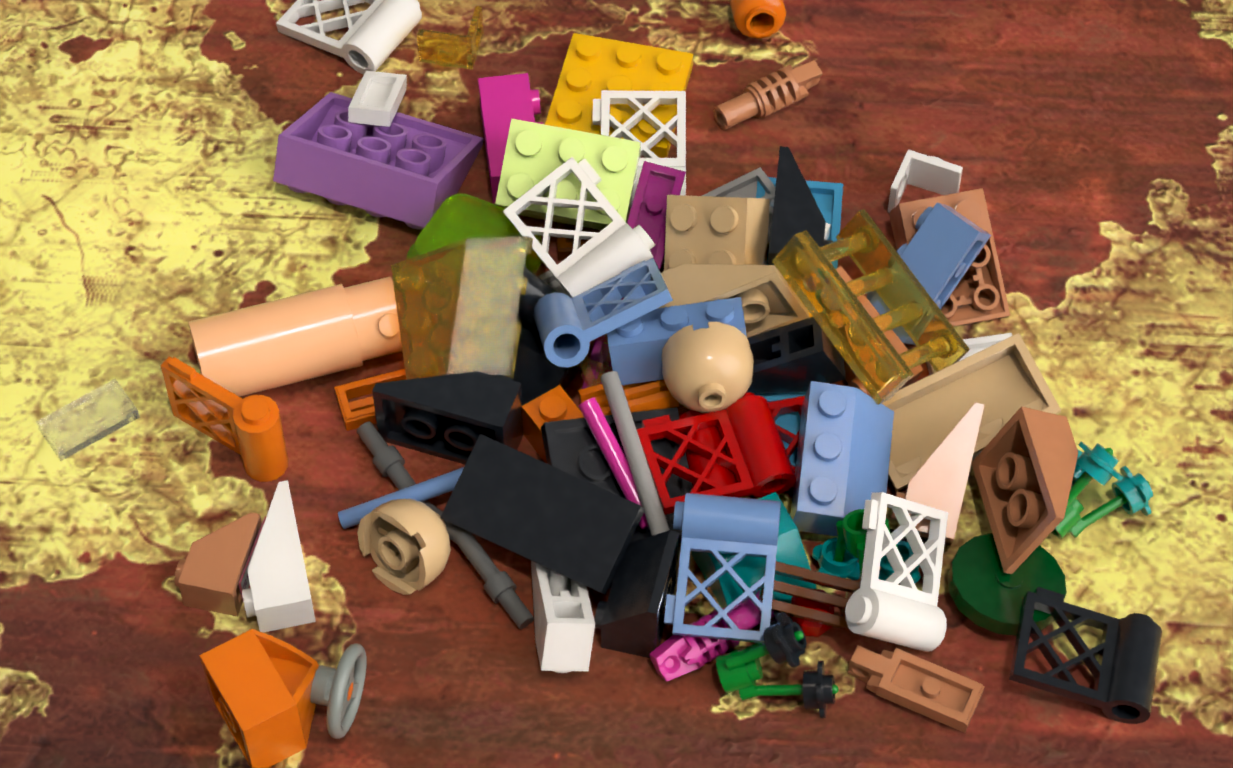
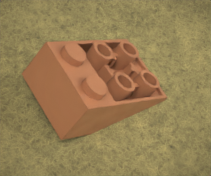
M983 188L899 203L889 212L896 250L903 244L910 243L918 231L915 228L918 218L928 207H934L937 202L950 206L991 235L926 332L1010 316Z

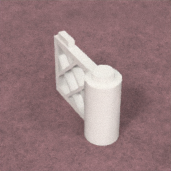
M297 0L276 22L278 32L343 57L354 70L365 74L366 70L376 71L419 23L422 19V12L418 0ZM364 2L371 4L367 10L350 14L349 6ZM344 8V16L322 21L321 13ZM316 14L317 22L302 26L295 24L299 18ZM345 27L349 28L339 41L325 35V32Z
M601 90V99H593V125H601V135L609 136L611 126L615 131L610 137H623L626 140L641 142L630 208L632 207L644 161L686 172V91ZM610 104H628L636 113L624 124H621L610 114ZM659 104L677 105V115L665 125L650 113ZM643 118L657 130L644 143L629 131ZM676 126H677V136L672 132V130H673ZM665 137L677 148V158H659L650 149ZM685 174L683 186H682L681 193H680V195H685V196H686V174Z
M573 157L503 210L505 216L571 298L621 274L622 271L644 260L647 261L654 258L649 250L655 246L646 231L640 225L632 229L597 188L596 185L602 180L584 158L581 162L577 163ZM573 173L582 184L580 199L556 198L558 183ZM549 191V198L541 197ZM587 192L590 193L596 202L586 201ZM531 204L547 206L544 228L526 226L518 217V214ZM555 206L578 208L575 230L552 228ZM585 209L604 211L612 220L599 233L582 231ZM534 235L543 236L542 245L538 242ZM550 236L574 238L572 254L557 265L548 254ZM581 239L589 240L580 247Z
M883 492L872 493L871 500H865L862 528L867 529L861 584L860 588L852 594L845 608L846 622L848 628L853 633L925 652L932 651L941 644L945 637L947 623L944 612L937 607L948 512ZM887 507L892 508L900 525L891 534L885 524ZM923 518L930 520L929 537L924 544L915 527ZM904 536L914 553L905 562L896 547V544ZM886 554L894 573L884 581L878 579L881 558ZM918 565H920L924 574L922 591L917 589L910 575V572Z

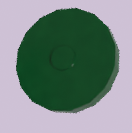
M992 533L975 536L959 547L948 573L949 593L958 610L974 624L996 634L1017 636L1023 597L1027 591L1034 592L1037 587H1041L1065 596L1067 593L1065 574L1056 559L1040 545L1013 574L1004 573ZM1034 609L1033 620L1040 631L1055 621L1051 614Z

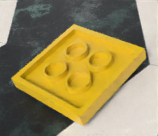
M573 33L545 125L601 135V125H593V99H601V90L686 91L693 67L694 54ZM610 104V114L621 124H624L636 113L628 104ZM659 104L650 113L665 125L677 115V105ZM644 118L629 130L642 143L646 142L657 132ZM611 126L609 136L615 131ZM664 137L650 150L659 158H667L671 142Z

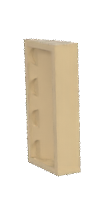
M1019 333L877 400L894 411L888 479L896 492L908 487L912 477L975 402L985 405L974 454L981 452L1021 406L1057 415L1061 413L1057 401Z

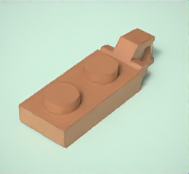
M857 645L847 671L848 674L867 683L866 688L876 693L877 696L966 733L985 688L981 683L898 648L894 652L883 650L880 655Z

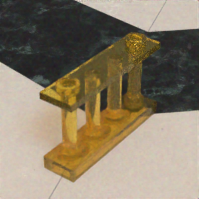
M865 209L858 211L836 236L837 241L819 247L806 230L795 234L772 260L878 405L890 400L914 375L910 369L929 361L934 370L938 372L958 362L970 350ZM849 255L864 275L845 282L831 262ZM872 291H876L890 309V311L874 318L869 315L857 299V297ZM902 326L917 347L898 354L884 333Z

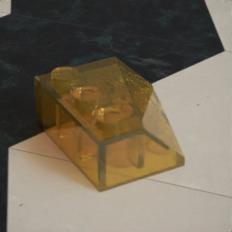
M529 236L467 238L391 265L406 380L475 371L490 375L501 374L511 379L514 378L521 324L517 322L520 295H525L528 278L524 277L523 273L526 254H531L533 238Z

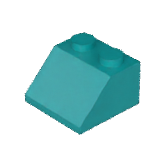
M776 492L759 498L760 500L781 501ZM781 501L776 561L811 570L798 528ZM691 551V555L705 580L722 567L711 553ZM721 554L727 562L736 556ZM746 556L732 569L750 588L764 576L766 558ZM727 572L709 586L721 608H726L744 593ZM777 574L774 577L776 581L804 588L817 589L816 584ZM773 591L774 600L791 604L793 596Z

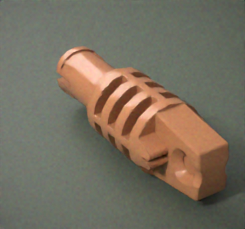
M815 60L794 69L791 65H787L776 72L768 74L766 77L749 83L743 90V94L715 106L714 117L723 130H727L753 116L765 118L772 113L778 112L780 109H784L806 98L809 95L807 90L819 83L823 72Z

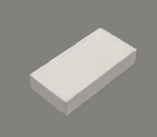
M366 70L348 107V122L390 127L406 92L407 75Z

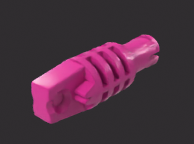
M760 590L756 591L754 594L758 599ZM749 598L728 614L735 625L742 630H751L761 623V612ZM713 610L710 614L702 616L697 622L694 621L689 625L704 626L718 613ZM723 619L714 626L730 628ZM672 635L650 653V658L659 676L667 682L701 668L706 662H711L718 655L726 653L728 649L738 646L740 641Z

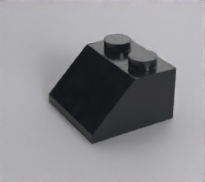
M669 530L630 542L610 584L609 589L611 590L608 601L600 600L597 606L594 621L595 628L601 629V648L650 658V653L660 646L666 625L664 624L667 594L674 595L678 580L679 532Z

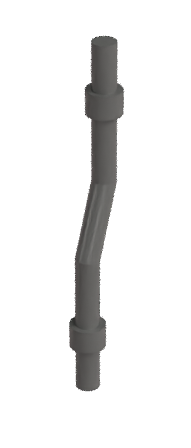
M369 421L362 424L356 432L374 456L372 462L381 475L389 477L398 490L415 485L416 482L403 466L405 460L396 447L393 445L388 446L372 422ZM429 500L422 501V503L429 506L440 516L442 515L443 511L431 504ZM444 520L449 539L459 546L485 582L483 588L492 601L503 606L519 629H523L531 624L534 617L516 594L517 586L507 572L499 571L471 532Z

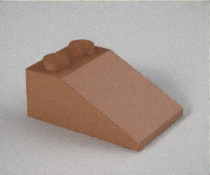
M1021 406L972 462L1004 573L1013 574L1065 517L1078 457L1076 443L1066 416Z

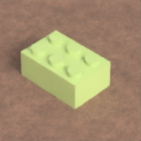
M511 118L495 202L497 210L503 212L504 209L571 157L577 163L585 158L602 180L596 185L597 188L627 223L640 157L641 142ZM573 173L558 183L556 198L580 199L582 184ZM549 191L541 197L549 198ZM587 192L586 201L596 202L590 193ZM531 204L518 215L546 220L547 206ZM555 206L553 221L576 225L578 208ZM585 209L583 227L603 230L612 222L604 211Z

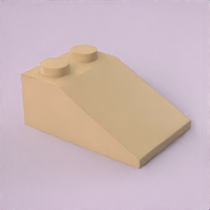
M682 264L661 272L673 301L659 308L741 297L747 338L810 318L808 310L775 265Z

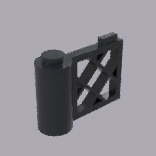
M1037 587L1034 592L1027 591L1023 597L1009 680L1102 708L1103 713L1108 718L1117 722L1138 724L1147 721L1152 707L1162 637L1161 627L1151 617L1144 614L1133 613L1125 618L1117 619L1064 602L1065 595ZM1034 609L1051 614L1060 628L1043 635L1033 620ZM1082 625H1088L1103 630L1101 644L1089 650L1075 629ZM1063 635L1067 637L1079 655L1064 664L1049 644V642ZM1029 637H1031L1033 642L1028 644ZM1039 648L1053 669L1042 674L1024 668L1026 654ZM1099 654V660L1097 661L1095 656ZM1084 662L1095 677L1094 689L1078 685L1068 670Z

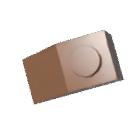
M251 512L192 543L187 558L180 559L174 578L175 586L180 589L184 606L238 617L243 603L238 584L262 525L260 514Z

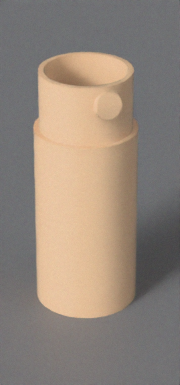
M391 277L345 288L342 284L188 322L201 375L239 397L360 367L363 365L362 361L409 350L405 320Z

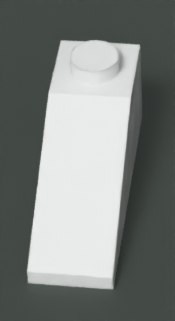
M288 480L278 482L247 570L251 588L242 590L247 618L256 616L259 630L263 633L316 622Z
M531 561L535 640L541 670L557 673L589 671L595 621L587 586Z

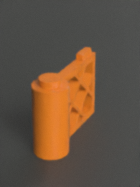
M169 356L161 364L173 416L240 454L246 474L252 479L259 482H270L278 479L285 473L288 468L289 458L279 408L274 400L264 395H251L242 399L199 374L194 368L175 357Z

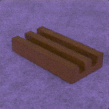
M776 561L775 574L845 591L846 596L844 598L774 580V592L842 608L843 610L841 616L773 599L772 612H784L788 616L850 630L846 622L845 608L852 594L860 588L861 582ZM764 585L761 587L759 601L761 603L763 601Z

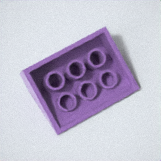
M332 92L327 94L279 134L273 177L274 182L287 185L294 192H309L325 197L329 202L336 205L348 204L364 209L368 214L375 217H390L403 221L408 227L413 229L429 230L448 212L481 150L484 140L482 137L396 112L390 127L348 122V107L352 98Z

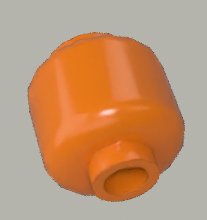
M730 0L735 26L743 35L749 38L762 39L769 37L779 31L784 24L786 9L783 0Z

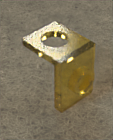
M475 6L467 36L419 29L417 33L419 61L438 64L443 67L473 70L484 34L482 7Z

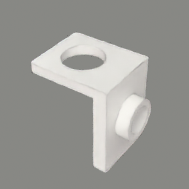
M908 149L891 185L888 212L899 204L907 184L941 195L959 193L963 167L943 161L935 156H927Z

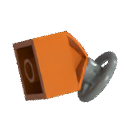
M251 629L199 655L211 700L250 768H269L306 749L316 704L327 706L326 724L331 737L335 739L344 737L352 726L360 704L366 676L367 656L361 644L354 643L347 647L338 663L337 669L323 665L319 666L315 659L301 650L255 629Z

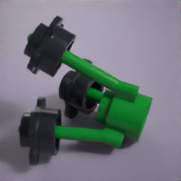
M778 611L773 612L774 619L771 620L770 627L764 630L765 643H754L748 647L716 657V667L724 691L727 694L739 691L742 700L756 696L803 695L805 709H819L820 718H826V704H835V694L839 691V688L835 685L834 675H825L824 661H818L817 670H804L803 684H755L756 680L763 678L760 657L770 654L776 663L783 664L788 662L791 667L795 668L800 665V655L805 653L807 643L802 628L784 612L780 614Z

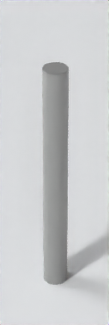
M607 372L600 379L642 507L645 508L644 514L651 535L669 531L670 529L618 372Z

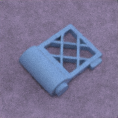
M651 258L622 271L621 274L573 298L564 293L554 292L547 294L537 302L534 307L533 316L546 357L551 363L559 367L568 368L579 364L585 359L589 351V342L673 301L654 258Z
M686 493L685 502H675L673 530H682L677 591L676 595L667 594L664 624L673 625V635L765 643L764 630L770 627L781 501ZM690 552L711 553L722 567L701 584L689 570ZM721 554L736 556L727 562ZM746 556L766 558L765 576L750 588L732 569ZM727 572L744 593L725 609H722L706 589ZM689 579L696 589L686 596ZM764 585L763 601L761 603L754 593ZM700 594L704 596L718 613L704 626L684 624L685 606ZM749 598L761 612L760 631L739 629L729 618L728 614ZM723 619L730 628L714 626Z

